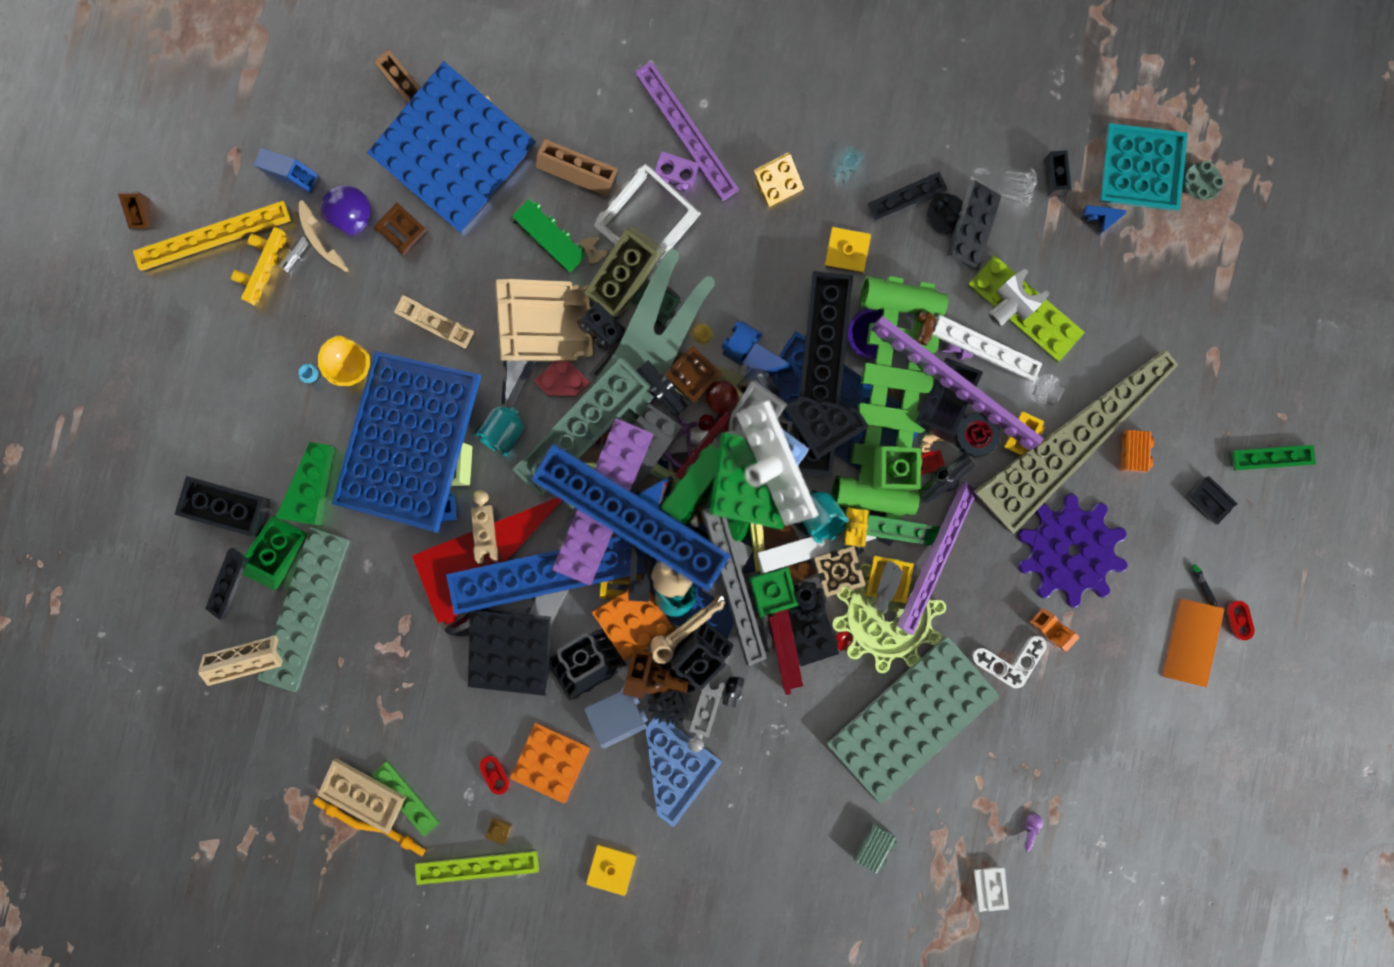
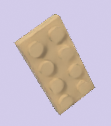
M337 758L332 761L318 793V796L386 834L391 831L406 796Z

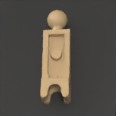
M478 490L473 494V501L478 507L471 508L475 545L474 553L478 564L484 562L483 558L487 553H490V558L493 561H498L493 508L491 505H485L488 502L489 496L484 490Z

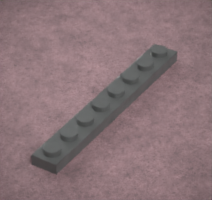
M710 508L701 511L709 540L731 554V557L720 573V578L745 663L751 666L767 659L727 519L709 515Z

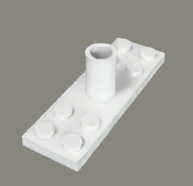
M766 401L736 413L757 461L756 464L746 469L745 476L748 483L758 487L766 482L785 526L816 517L818 515L770 402Z

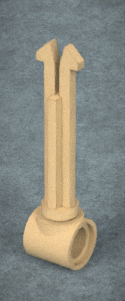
M716 596L711 604L706 608L703 607L672 634L654 637L650 643L653 659L661 664L669 662L678 643L707 621L715 611L723 608L725 604L724 598Z

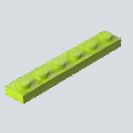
M538 851L419 862L415 864L416 883L421 885L538 873Z

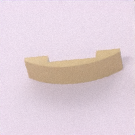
M303 200L299 201L301 224L313 247L332 265L342 271H348L349 269L334 249L330 252L327 251L311 226L317 222V219Z
M402 295L394 311L395 314L464 349L467 348L475 332Z

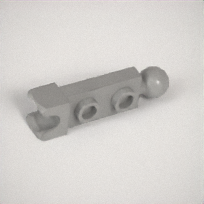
M722 682L716 690H712L709 687V683L701 690L689 732L694 733V737H691L688 741V748L692 752L697 753L703 749L702 736L709 738L725 685Z

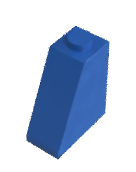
M263 148L260 149L253 164L254 167L265 174L312 193L320 176L294 158Z

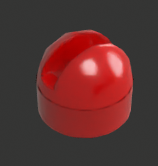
M704 414L700 417L698 426L701 430L709 431L714 425V418L712 415Z

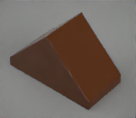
M139 191L119 192L118 196L129 229L149 228L150 199Z

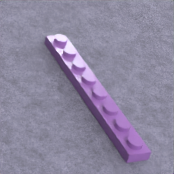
M650 61L635 71L636 77L693 160L699 163L700 170L722 202L737 193L739 188L653 63Z
M961 482L946 518L940 526L937 538L932 544L929 556L924 562L920 576L915 582L911 596L907 600V605L899 618L897 627L907 634H914L976 494L973 492L975 489L969 483Z

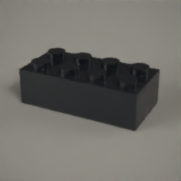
M186 476L174 515L251 537H257L261 532L270 499Z

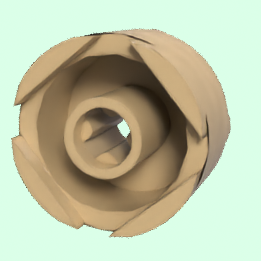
M659 560L651 572L654 588L666 597L673 598L677 595H680L679 597L685 595L693 582Z

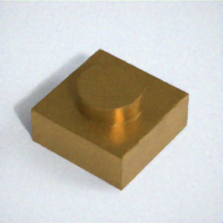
M492 818L485 839L505 845L512 824Z

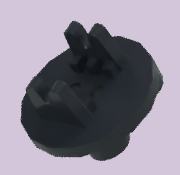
M949 193L940 194L935 197L929 204L926 212L931 226L943 234L954 232L963 201L956 195Z

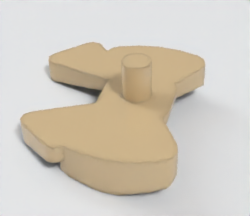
M597 236L584 238L579 243L588 254V263L590 265L597 264L602 260V257L606 258L608 249L597 251L594 247L599 240Z

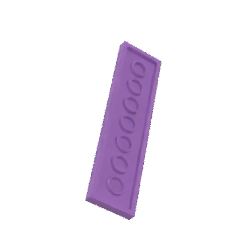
M615 419L595 470L631 491L654 434ZM577 509L552 570L591 586L613 531Z

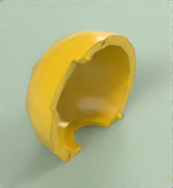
M335 336L328 339L321 346L318 354V367L322 375L330 383L337 386H351L360 383L367 375L370 367V355L363 346L345 336Z

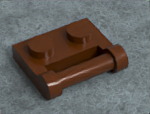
M397 202L373 228L398 248V252L402 256L407 254L414 243L427 231L424 226ZM388 223L392 224L407 238L404 243L386 228Z

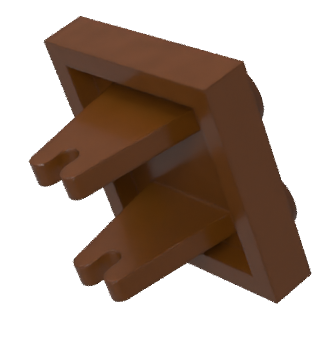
M692 345L666 372L665 376L695 403L722 373Z

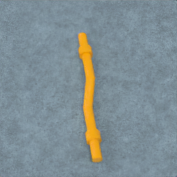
M316 797L313 802L314 805L326 811V815L331 818L336 817L354 829L381 832L400 843L402 848L410 849L421 857L426 852V849L413 842L414 839L408 836L404 837L393 829L386 834L366 822L355 820L340 811L338 806L330 805L319 797Z

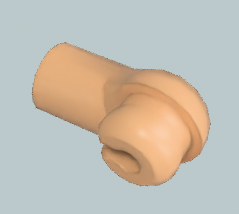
M926 433L919 441L918 448H921L922 453H928L934 442H943L944 440L931 433Z

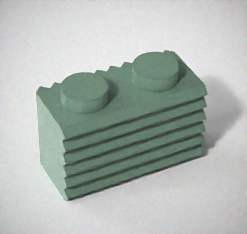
M872 823L853 858L854 861L877 874L879 869L882 871L887 863V859H885L887 853L894 850L897 843L895 841L896 836Z

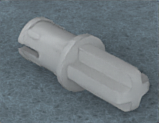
M300 235L292 247L287 249L288 252L281 262L278 263V266L289 272L297 259H301L300 255L310 243L309 239Z

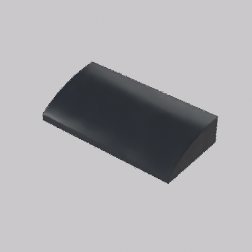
M945 358L944 363L975 387H978L983 371L950 358ZM935 379L915 423L929 433L952 443L970 404L958 398L953 391L942 386Z

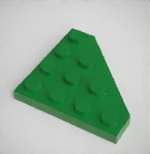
M722 433L709 515L783 530V520L766 482L758 487H754L746 479V469L757 463L743 437Z

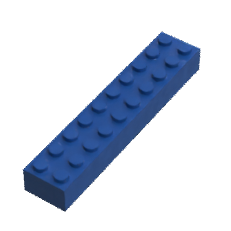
M552 445L531 479L707 591L711 589L731 557V554L557 445Z

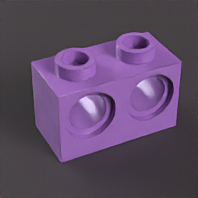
M661 151L655 172L669 184L675 185L678 190L692 191L699 171V163ZM666 166L672 169L670 173H663L661 170ZM682 173H689L691 177L684 180L680 175Z

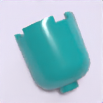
M498 406L489 412L473 435L476 437L480 435L481 439L479 441L494 452L497 449L502 451L501 456L506 457L522 434L524 424L519 417L520 413L515 408L510 406L507 409Z
M823 491L809 493L818 515L802 521L815 543H823L822 540L830 538V540L835 539L846 529L845 523L849 522L848 518L829 493Z

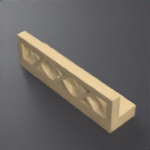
M275 635L203 655L198 674L210 686L280 667L283 660L276 652L279 639ZM266 645H270L269 648L262 650ZM215 660L214 662L208 665V661Z

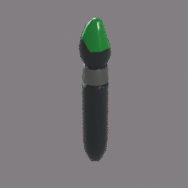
M1193 564L1192 573L1197 578L1209 605L1217 607L1216 599L1203 576L1202 570L1196 564Z

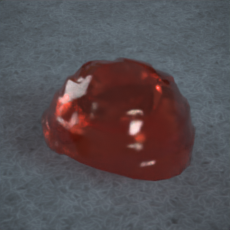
M728 381L713 383L706 393L708 407L715 413L724 414L730 412L735 408L738 401V392L735 386Z

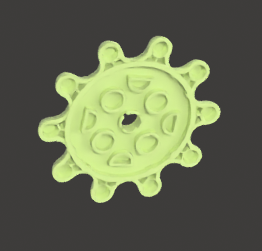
M862 564L859 569L862 570L866 586L852 590L847 586L842 587V593H838L837 597L847 604L848 611L845 615L836 617L832 622V626L838 632L848 631L852 634L853 642L847 649V655L851 659H858L864 653H871L875 657V668L879 673L888 672L891 661L896 657L903 658L911 668L920 659L918 655L919 645L929 643L935 646L942 639L941 633L932 628L931 620L934 616L941 615L946 611V604L942 600L929 599L914 634H907L897 627L899 618L907 603L890 601L888 610L893 611L894 619L889 622L886 621L883 612L872 608L877 598L866 596L871 565ZM918 574V576L914 579H911L908 598L911 596V593L915 587V582L919 578L920 574Z

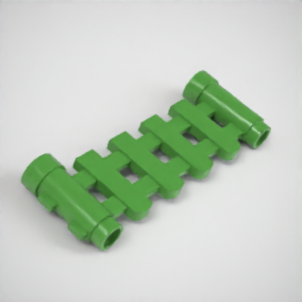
M866 276L860 292V307L873 310L883 309L882 316L896 327L899 312L914 314L912 330L899 329L915 341L923 323L917 319L921 311L931 312L936 317L937 315L944 316L946 313L948 295L935 290V284L919 282V286L916 287L903 284V278L888 276L887 281H884L882 278ZM871 323L869 324L867 344L877 345L875 364H863L861 384L872 385L869 404L858 403L857 406L869 427L865 429L863 444L852 443L849 463L860 465L859 478L855 480L852 477L836 476L831 496L841 509L868 510V515H870V511L886 513L885 518L901 520L905 514L915 515L917 513L920 500L919 493L911 490L873 489L874 448L880 446L882 428L898 430L895 447L912 448L914 433L925 431V429L915 423L920 413L917 412L919 394L931 391L933 377L924 373L920 366L909 359L907 370L891 367L894 348L871 330L875 324ZM932 335V340L928 342V345L921 346L929 352L935 353L939 346V338ZM888 388L903 390L901 409L885 407Z

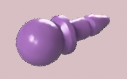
M1037 814L1029 815L1026 820L1027 827L1025 830L1028 832L1025 841L1026 852H1029L1033 847L1035 836L1040 833L1039 829L1043 825L1042 818Z

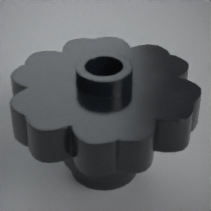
M803 581L801 586L794 585L798 606L789 608V614L797 616L798 621L807 623L811 622L813 618H821L822 614L826 611L825 603L827 602L824 589L817 588L814 582Z

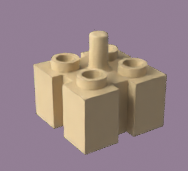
M854 546L838 550L839 555L832 557L831 553H827L814 558L818 572H824L826 577L825 580L821 581L826 597L842 593V587L847 585L850 590L866 586L862 570H856L854 563L859 562Z

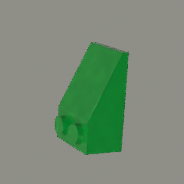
M271 516L244 554L249 560L243 575L276 591L294 562L307 537V533Z

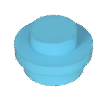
M310 363L303 364L298 370V376L304 383H313L319 375L317 367Z

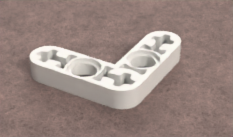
M1040 636L1030 637L1012 665L984 648L975 649L972 652L971 659L974 664L1008 686L1020 688L1025 684L1045 652L1047 643ZM1033 641H1040L1039 645L1041 646V648H1036L1033 652V654H1036V657H1034L1032 654L1026 653L1027 649L1029 651L1033 650ZM984 652V657L988 660H991V657L994 658L989 663L988 668H986V666L988 665L987 662L982 660L978 662V653L982 654ZM1025 656L1031 659V665L1027 668L1021 665V659ZM997 662L1002 663L1004 667L1000 674H996L993 671V666ZM1007 672L1014 676L1018 674L1020 681L1019 683L1015 682L1012 684L1013 680L1010 677L1006 676L1005 679L1003 677Z

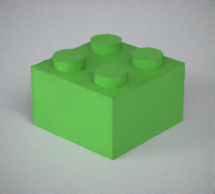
M884 446L874 448L873 489H921V448Z

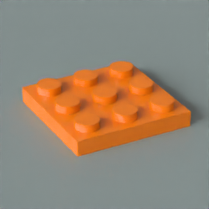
M628 588L592 610V614L624 661L632 657L634 649L643 651L650 647L651 640L659 635L667 636L676 630L669 617L657 607L655 596L651 590L649 592V602L628 601Z
M536 722L510 779L565 804L591 747Z

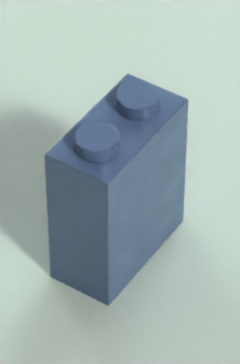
M622 690L584 709L598 743L603 749L647 728L645 722L648 721L644 710L640 711L637 705L640 703L639 698L623 695Z

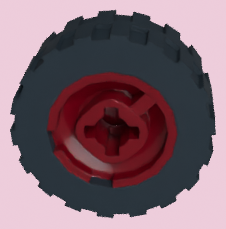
M982 413L969 414L963 418L954 440H956V445L960 448V451L966 453L967 456L983 457L994 451L999 444V438L1001 437L1000 427L991 423Z

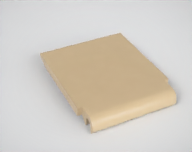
M495 280L500 360L577 361V358L593 357V337L584 333L577 323L581 316L590 308V298L584 294L589 285L580 287V285L572 286V282Z

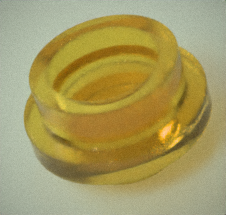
M700 324L694 328L693 338L697 343L706 344L712 339L713 332L708 325Z

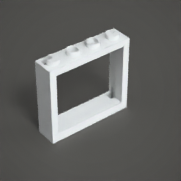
M644 164V166L641 165L638 170H635L634 178L631 181H627L621 187L622 192L618 197L614 196L610 200L608 209L598 215L599 217L596 219L597 222L594 226L616 245L620 238L607 227V224L650 175L688 210L686 215L659 245L665 250V253L659 260L660 262L701 215V212L650 166Z

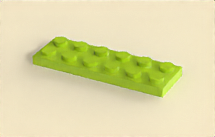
M994 255L967 286L990 306L995 308L1003 301L996 291L1016 273ZM1023 280L1022 286L1028 295L1034 296L1039 294ZM1047 299L1024 321L1016 313L1008 320L1057 363L1085 333Z

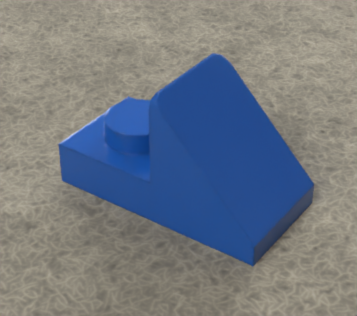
M1086 205L1081 211V218H1086L1089 222H1098L1100 220L1099 235H1101L1126 214V210Z

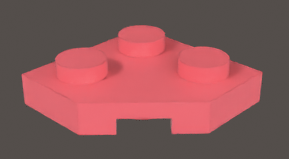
M554 361L534 380L548 396L576 397L590 384L582 373L571 362Z

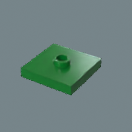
M788 566L748 577L759 617L798 606Z

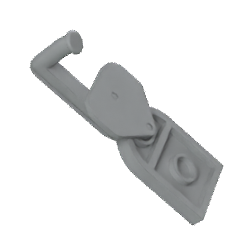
M754 380L750 383L729 419L730 432L724 433L743 437L747 445L750 446L736 413L769 401L778 419L786 403ZM722 433L718 434L712 443L717 449L720 446Z

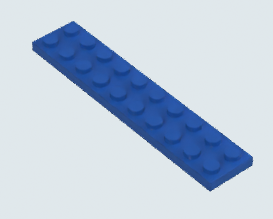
M621 536L610 539L591 585L630 576L631 542ZM638 548L636 575L645 572L646 552ZM560 550L447 574L454 615L588 585L552 570ZM653 562L651 564V572L654 568Z

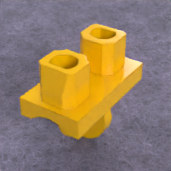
M847 508L846 517L849 522H846L844 545L865 547L868 510Z

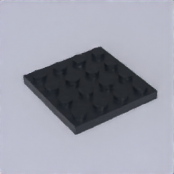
M486 609L470 611L468 687L547 696L551 616Z

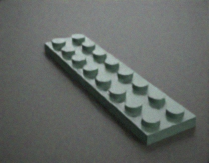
M621 357L512 470L541 498L548 490L531 479L552 445H557L580 459L614 424L615 419H619L651 386Z
M310 527L272 635H276L279 639L276 652L283 660L282 665L259 672L257 680L294 693L297 692L345 556L349 539Z

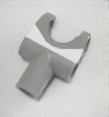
M1026 268L1010 278L996 291L1003 301L988 316L999 327L1007 322L1015 313L1024 321L1050 294L1045 290L1043 293L1032 296L1024 291L1022 286L1023 280L1029 273Z

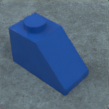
M755 343L743 362L748 366L747 371H750L752 368L763 369L769 376L790 371L793 368L792 365Z

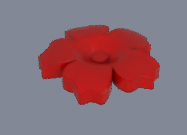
M848 631L836 633L835 639L839 641L836 643L837 648L840 651L844 649L847 651L853 642L852 634Z

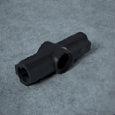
M649 360L636 370L651 386L648 389L659 402H662L674 417L687 408L688 404L674 390V385L664 375L662 376Z
M964 453L949 466L939 467L934 473V478L919 489L918 492L929 504L944 491L956 489L959 485V479L976 465Z

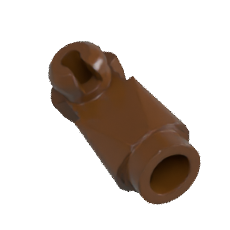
M921 311L917 319L923 323L916 342L927 346L928 342L932 340L933 326L937 319L931 312Z

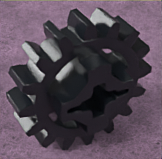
M668 689V691L672 692L668 694L662 692L650 694L652 698L648 699V704L652 706L648 708V711H654L652 718L658 717L659 724L665 721L666 726H668L672 721L675 726L678 719L681 722L684 721L683 715H689L690 712L687 709L691 708L692 704L687 701L691 699V696H686V693ZM678 695L681 697L683 705L679 702ZM674 697L672 705L665 710L667 702ZM656 702L661 706V712L658 710ZM671 713H676V714H677V715H674V716H668V714H671Z

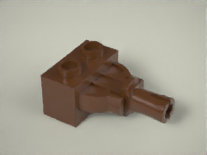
M638 649L633 650L623 695L643 699L644 694L665 693L668 689L686 693L689 680L671 677L670 671L663 670L660 665L652 662V653Z

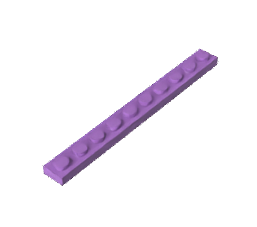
M882 316L873 325L871 330L879 338L884 339L895 350L907 356L911 362L924 369L925 373L936 378L942 386L949 388L958 398L969 403L974 410L986 416L991 423L998 425L1007 435L1019 441L1023 447L1032 450L1041 444L1044 439L885 317Z

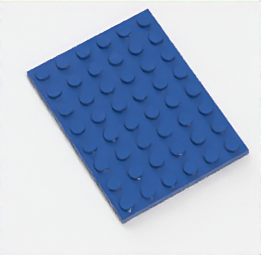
M374 351L331 504L438 533L481 375Z

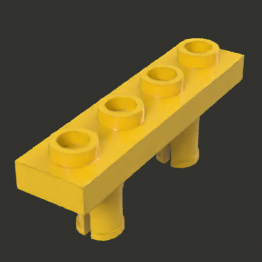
M274 227L268 240L251 234L248 244L263 251L252 275L236 269L231 275V280L246 286L241 299L249 304L255 305L260 300L263 285L270 278L269 272L278 261L280 249L286 244L287 234L281 229Z

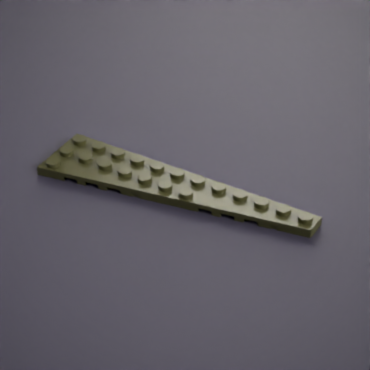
M1162 350L1044 438L1040 445L1025 452L973 492L1005 528L1014 534L1179 364L1168 351Z

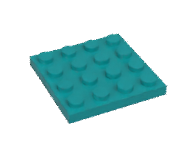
M1109 123L1107 126L1099 202L1178 212L1181 205L1188 133Z

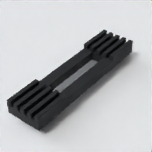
M632 544L628 601L649 602L652 556L646 553L644 581L636 580L638 547Z

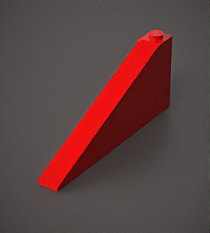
M557 497L494 522L496 547L498 550L497 562L490 558V553L484 555V562L482 564L476 562L473 531L412 555L437 622H444V625L455 622V617L461 615H454L447 574L510 561L562 505L564 500Z

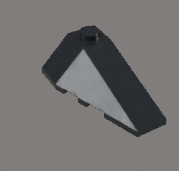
M503 361V367H505L507 375L502 381L501 404L507 407L514 406L536 361Z

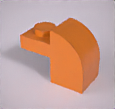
M1044 608L1029 622L1048 642L1065 652L1080 638L1074 631L1064 626L1055 615Z

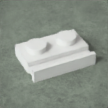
M1004 867L973 869L978 911L1009 909Z

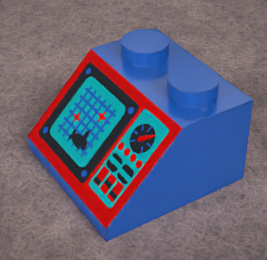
M672 475L639 493L637 496L661 510L663 499L670 494L673 482Z

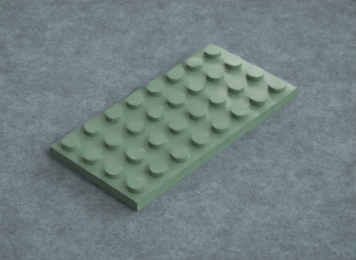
M945 636L834 736L827 745L873 797L882 804L1000 695L948 636Z

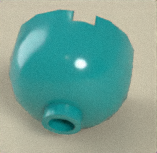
M691 584L685 595L681 597L677 595L673 598L666 597L656 590L655 602L659 610L664 614L678 617L686 614L693 607L696 601V590Z

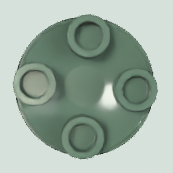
M1210 161L1195 163L1187 169L1184 175V186L1192 197L1198 200H1210L1219 194L1224 186V179L1219 170Z

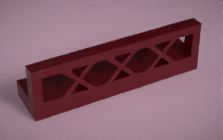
M726 412L721 415L675 472L674 477L682 480L686 476L689 466L693 463L695 464L699 459L700 452L704 448H708L718 434L730 432L729 419L731 415Z
M785 609L768 616L785 695L791 694V689L803 687V681L789 611Z

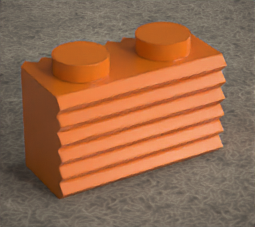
M1123 431L1120 470L1126 472H1149L1150 468L1153 467V457L1150 456V449L1154 446V437H1151V431Z

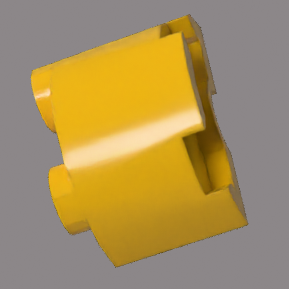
M1022 411L1018 419L1041 436L1045 429V426H1043L1045 421ZM1007 435L1009 438L1004 444L1005 448L1020 455L1029 450L1023 447L1015 438Z

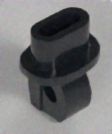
M730 677L727 680L726 693L722 692V695H724L723 705L736 708L737 700H741L742 697L741 692L744 678Z

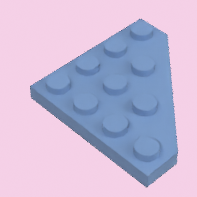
M656 717L651 720L646 728L656 811L660 818L674 827L720 766L722 760L705 747L697 753L690 751L688 741L691 737L676 725L674 726L672 722L668 726H666L665 721L659 724V718Z

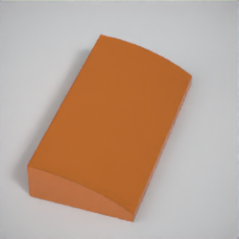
M1185 599L1179 600L1162 677L1207 687L1224 608Z

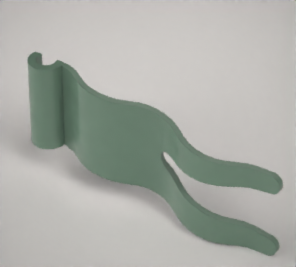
M670 249L656 268L617 350L596 378L592 387L621 357L635 371L649 360L659 373L665 376L666 372L671 368L700 306L715 285L713 277L706 276L695 287L663 334L657 335L654 332L655 321L670 276L680 257L676 249ZM647 390L619 420L634 425L654 398L650 391Z

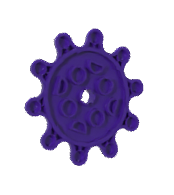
M1073 493L1065 495L1063 507L1059 511H1052L1044 503L1035 512L1039 519V525L1036 529L1023 528L1018 531V540L1027 544L1031 550L1029 557L1022 559L1018 563V569L1023 574L1035 572L1040 576L1041 582L1037 587V595L1040 598H1049L1055 590H1061L1066 595L1068 606L1076 608L1080 606L1081 596L1085 590H1093L1101 598L1108 597L1110 587L1106 583V575L1111 571L1122 573L1126 571L1128 564L1125 559L1118 557L1114 552L1115 545L1126 539L1127 532L1122 527L1110 529L1105 526L1104 517L1108 512L1106 504L1099 502L1091 510L1084 511L1079 507L1078 497ZM1070 545L1078 547L1076 556L1069 554L1068 548Z

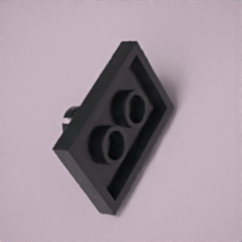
M826 612L822 614L821 618H813L809 623L800 622L797 620V616L789 614L801 667L839 654Z

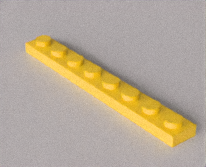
M280 201L134 250L133 253L138 269L143 271L292 220L286 202Z

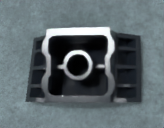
M705 621L678 643L669 662L657 664L663 670L670 671L671 677L689 680L687 686L688 693L694 692L698 688L703 690L726 666L725 660L731 654L734 645L708 621Z
M603 629L595 630L590 634L588 632L559 648L557 650L558 653L552 656L549 661V667L568 700L578 699L582 693L590 692L595 686L611 679L614 674L623 672L627 666Z

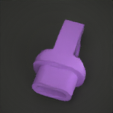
M950 343L941 344V352L955 354L959 360L972 358L973 354Z

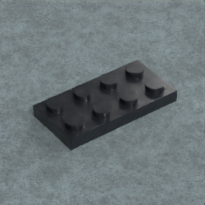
M976 180L969 181L947 256L973 270H979L1001 195Z

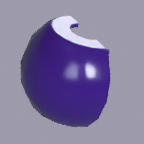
M339 185L330 189L323 196L320 205V215L325 222L352 236L361 232L368 224L371 217L370 203L366 195L358 188L350 185Z
M864 309L859 311L852 318L848 327V342L856 354L866 359H876L877 345L867 344L869 324L876 323L882 317L881 309Z

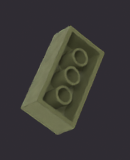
M635 226L627 228L584 294L594 302L600 303L613 317L624 314L665 253V250Z

